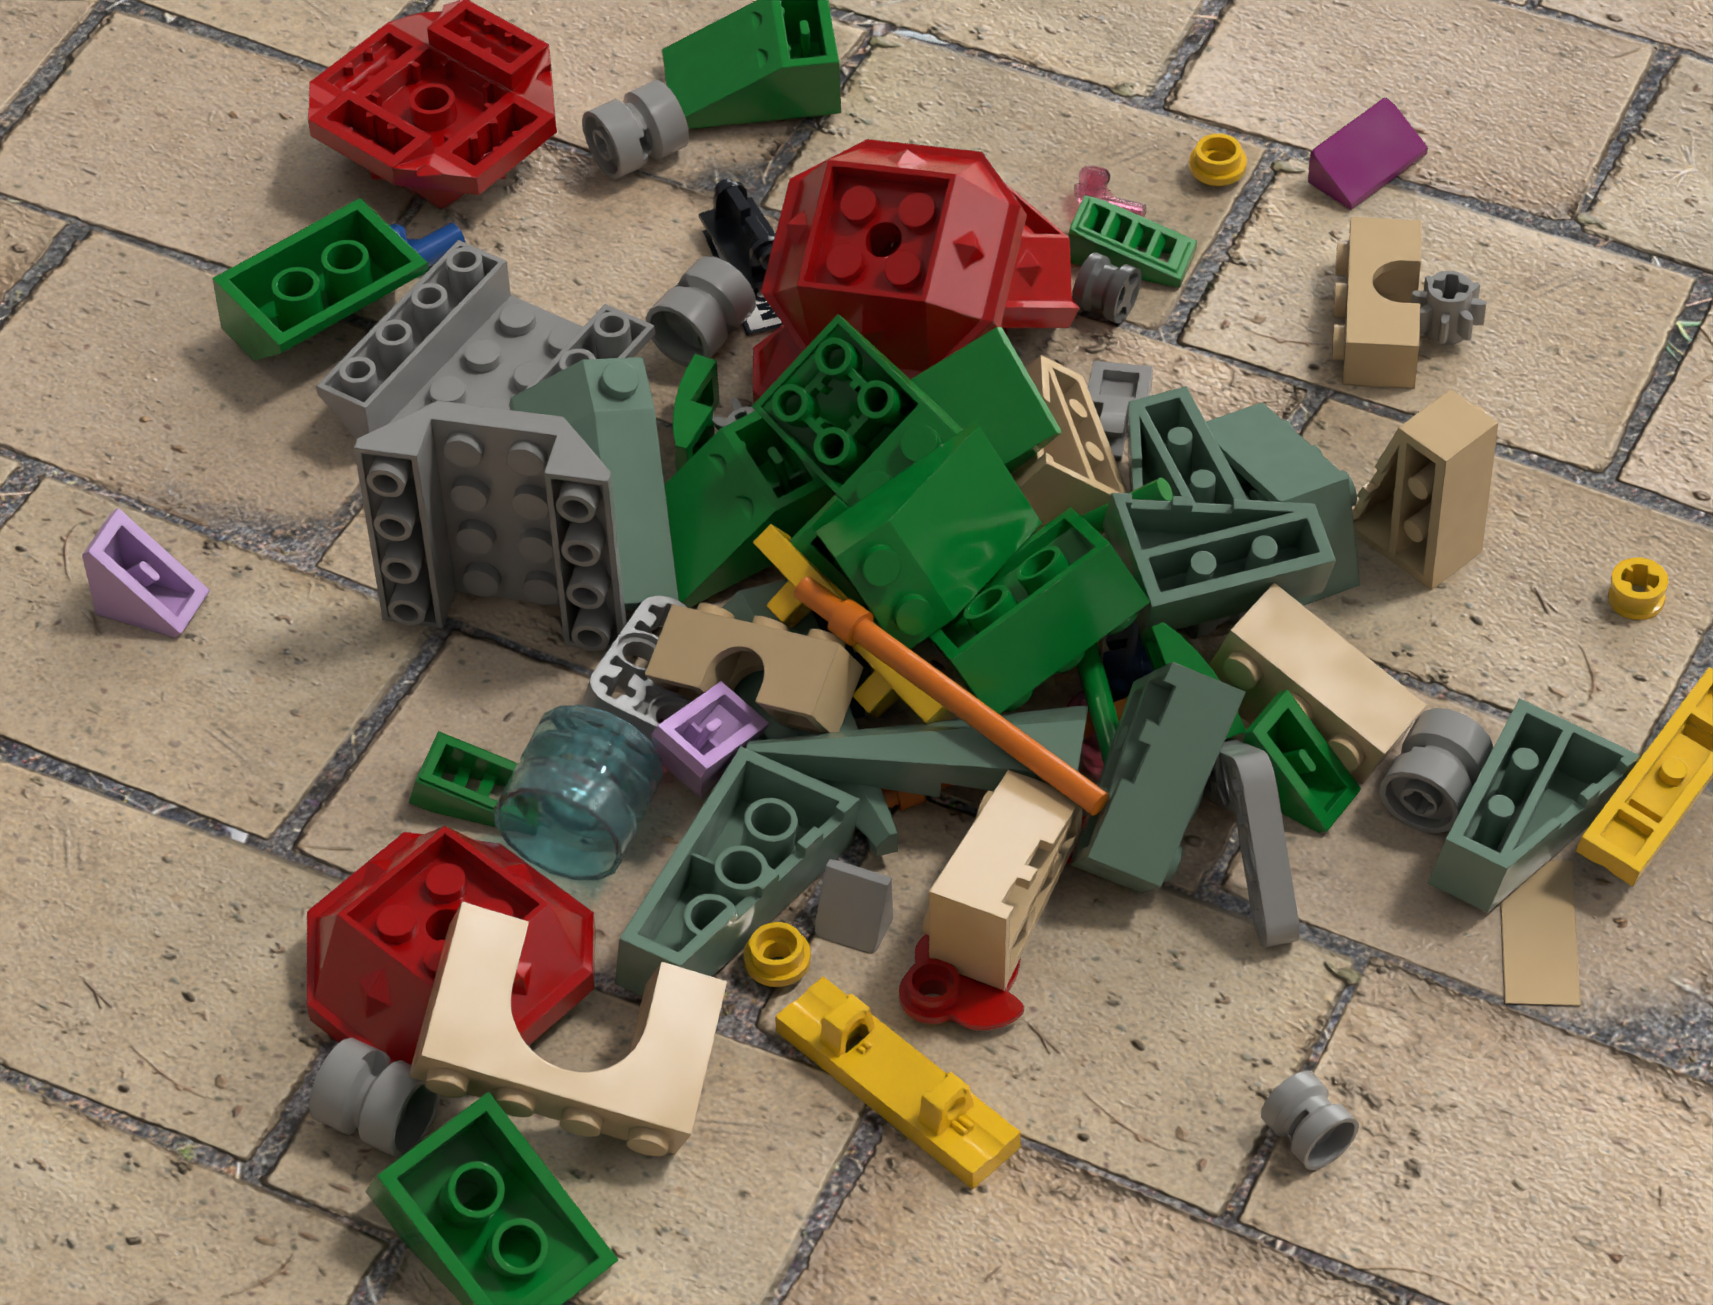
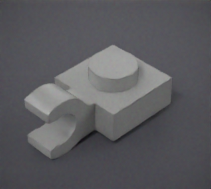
M1093 360L1088 390L1116 461H1122L1126 426L1128 423L1129 401L1151 395L1153 366Z

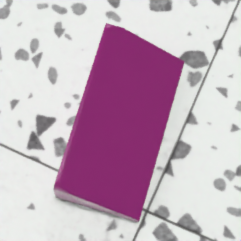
M1385 97L1311 151L1308 183L1352 210L1428 153V146L1397 106Z

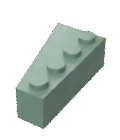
M741 746L620 936L615 984L643 997L647 981L661 962L708 976L715 975L746 945L752 934L759 927L770 923L825 871L829 859L837 860L852 846L860 799Z

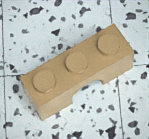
M1351 217L1349 241L1337 240L1335 276H1346V282L1335 283L1333 317L1345 318V324H1334L1332 360H1343L1342 385L1415 389L1419 354L1420 304L1411 303L1412 291H1417L1419 287L1422 220Z
M699 603L697 610L672 604L645 675L654 683L693 701L721 681L734 691L737 684L744 677L753 672L764 670V679L755 702L780 725L822 734L840 731L863 666L844 649L846 645L844 641L824 630L810 629L806 636L790 632L786 625L764 616H754L751 623L735 619V616L729 611L709 603Z

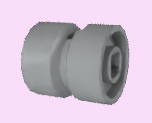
M657 79L626 93L623 102L613 99L585 112L582 118L583 133L593 158L600 169L614 180L646 166L648 157L654 160L661 159L686 147L689 142L688 125L678 100L672 91Z
M704 256L696 260L681 276L678 284L674 288L669 289L649 309L645 317L646 322L655 325V335L651 340L663 354L684 367L689 365L694 354L711 358L723 346L727 336L737 331L752 315L756 308V298L750 283L739 270L722 259Z
M1434 708L1424 711L1415 720L1402 744L1401 754L1395 756L1380 783L1379 794L1384 806L1398 820L1419 831L1441 833L1451 830L1493 749L1490 736L1473 719L1452 709Z
M348 1038L337 1044L323 1061L310 1093L309 1109L311 1117L318 1122L348 1136L358 1129L360 1140L399 1159L418 1145L425 1137L434 1120L440 1095L427 1089L425 1081L409 1077L411 1064L402 1060L391 1064L390 1057L383 1051L354 1038Z

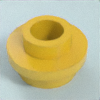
M1210 134L1201 138L1189 157L1191 174L1200 182L1211 186H1225L1235 183L1244 176L1247 168V157L1242 150L1241 144L1237 139L1226 134Z
M771 922L762 925L752 934L744 948V966L747 973L758 983L770 987H783L797 982L807 973L811 964V950L808 941L794 926L783 922ZM774 957H783V958H784V959H780V960H771V959L774 958Z

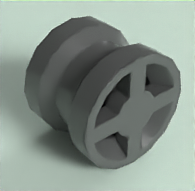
M1094 252L1088 256L1079 270L1072 298L1079 309L1087 312L1094 308L1103 312L1105 319L1120 324L1130 314L1138 297L1141 286V271L1128 264L1121 267L1111 265L1109 257Z

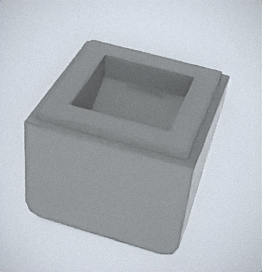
M829 859L825 867L816 914L815 935L865 953H874L879 948L893 920L892 878L835 859Z

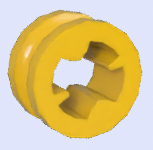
M1631 557L1622 560L1614 567L1611 574V586L1608 592L1609 604L1615 612L1628 619L1646 620L1655 617L1662 611L1665 604V593L1669 583L1668 574L1661 565L1647 558ZM1632 585L1643 586L1644 592L1633 591Z

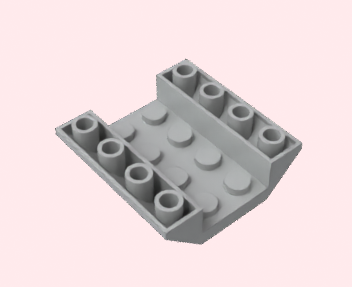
M458 240L316 386L317 393L356 439L437 400L510 410L509 402L511 397L581 360L635 357L655 335V325L604 304L584 327L512 296L507 261Z
M437 400L357 438L354 452L383 620L399 622L410 626L422 625L443 628L455 593L464 592L481 597L493 596L529 601L540 605H558L561 611L564 645L580 647L590 651L609 650L627 624L611 471L564 417Z

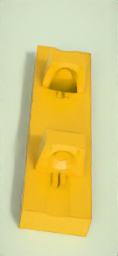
M770 524L753 543L788 580L766 605L783 624L793 628L812 611L794 597L796 586L807 576L816 580L843 601L850 599L789 541L791 537ZM859 644L852 646L875 670L853 694L854 699L869 714L880 717L901 698L927 724L936 721L953 720L956 715Z
M1708 667L1583 834L1577 846L1576 852L1590 861L1604 866L1616 877L1631 886L1635 885L1713 778L1712 668Z
M824 976L810 986L800 998L791 1002L775 1015L776 1032L972 1190L1021 1148V1131L972 1094L968 1084L954 1073L944 1072L873 1016L870 1007L852 993L849 995L844 993ZM861 1036L863 1040L846 1053V1048Z

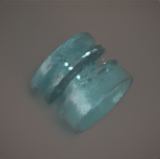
M585 705L558 706L545 712L535 728L530 741L520 757L521 763L515 767L493 809L495 825L506 843L526 861L551 874L573 880H600L614 874L621 864L638 830V822L641 821L648 810L652 798L664 777L663 763L652 742L627 721L608 711Z

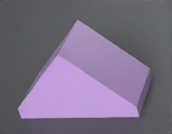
M119 508L111 512L82 554L96 614L174 638L180 635L210 591Z
M721 681L657 725L651 734L653 757L698 797L703 799L720 780L741 746L746 748L749 741H756L770 723Z

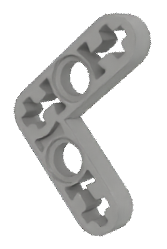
M653 596L641 602L593 671L582 701L583 711L591 721L652 752L651 734L659 725L657 720L669 718L692 702V700L654 683L645 675L647 668L631 664L624 656H637L650 662L659 639L651 634L652 630L657 629L659 626H664L672 604L687 607L680 601L667 596ZM618 685L626 691L624 695L622 694L615 699L611 696Z
M1236 739L1225 740L1206 782L1205 790L1211 802L1235 813L1255 931L1263 948L1297 942L1300 932L1298 912L1277 784L1268 754L1261 749Z

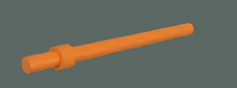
M810 576L803 578L798 583L794 591V597L828 622V630L849 646L856 644L862 646L1092 816L1097 815L1105 807L1109 799L1107 792L873 623L874 617L871 612L853 599L843 601Z

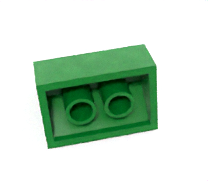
M359 198L213 277L212 280L221 328L253 361L288 350L429 271L428 262Z
M1070 507L1029 537L955 619L928 636V638L968 691L1000 714L1013 711L1022 706L1031 697L1033 689L1054 673H1063L1076 666L1083 659L1085 650L1105 635L1118 633L1131 625L1136 619L1138 611L1149 604L1150 600L1111 543Z

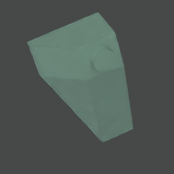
M643 357L584 359L511 397L509 402L510 410L564 417L611 471L625 610H636L641 602L653 596H667L679 601L655 408Z

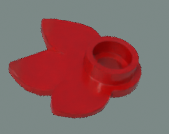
M925 934L915 946V964L908 970L900 982V1005L909 1017L926 1024H939L952 1020L972 1030H992L1005 1027L1015 1022L1024 1014L1023 1003L1016 996L1008 992L1016 981L1021 957L1005 990L959 974L956 968L948 962L935 958L929 959V935ZM928 994H938V995H940V996L929 997V996H925V995H928Z

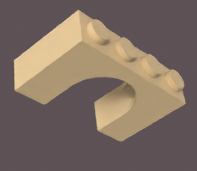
M462 902L449 924L409 1077L425 1081L427 1089L442 1096L459 1098L469 1094L480 1098L487 1092H490L507 1115L530 1117L534 1113L560 1121L559 1125L562 1129L575 1135L595 1137L602 1133L626 1140V1145L631 1150L640 1154L664 1156L670 1153L675 1155L692 1134L727 981L661 962L645 985L627 1057L619 1063L599 1071L575 1072L565 1070L546 1062L535 1054L520 1036L513 1020L511 992L529 921Z

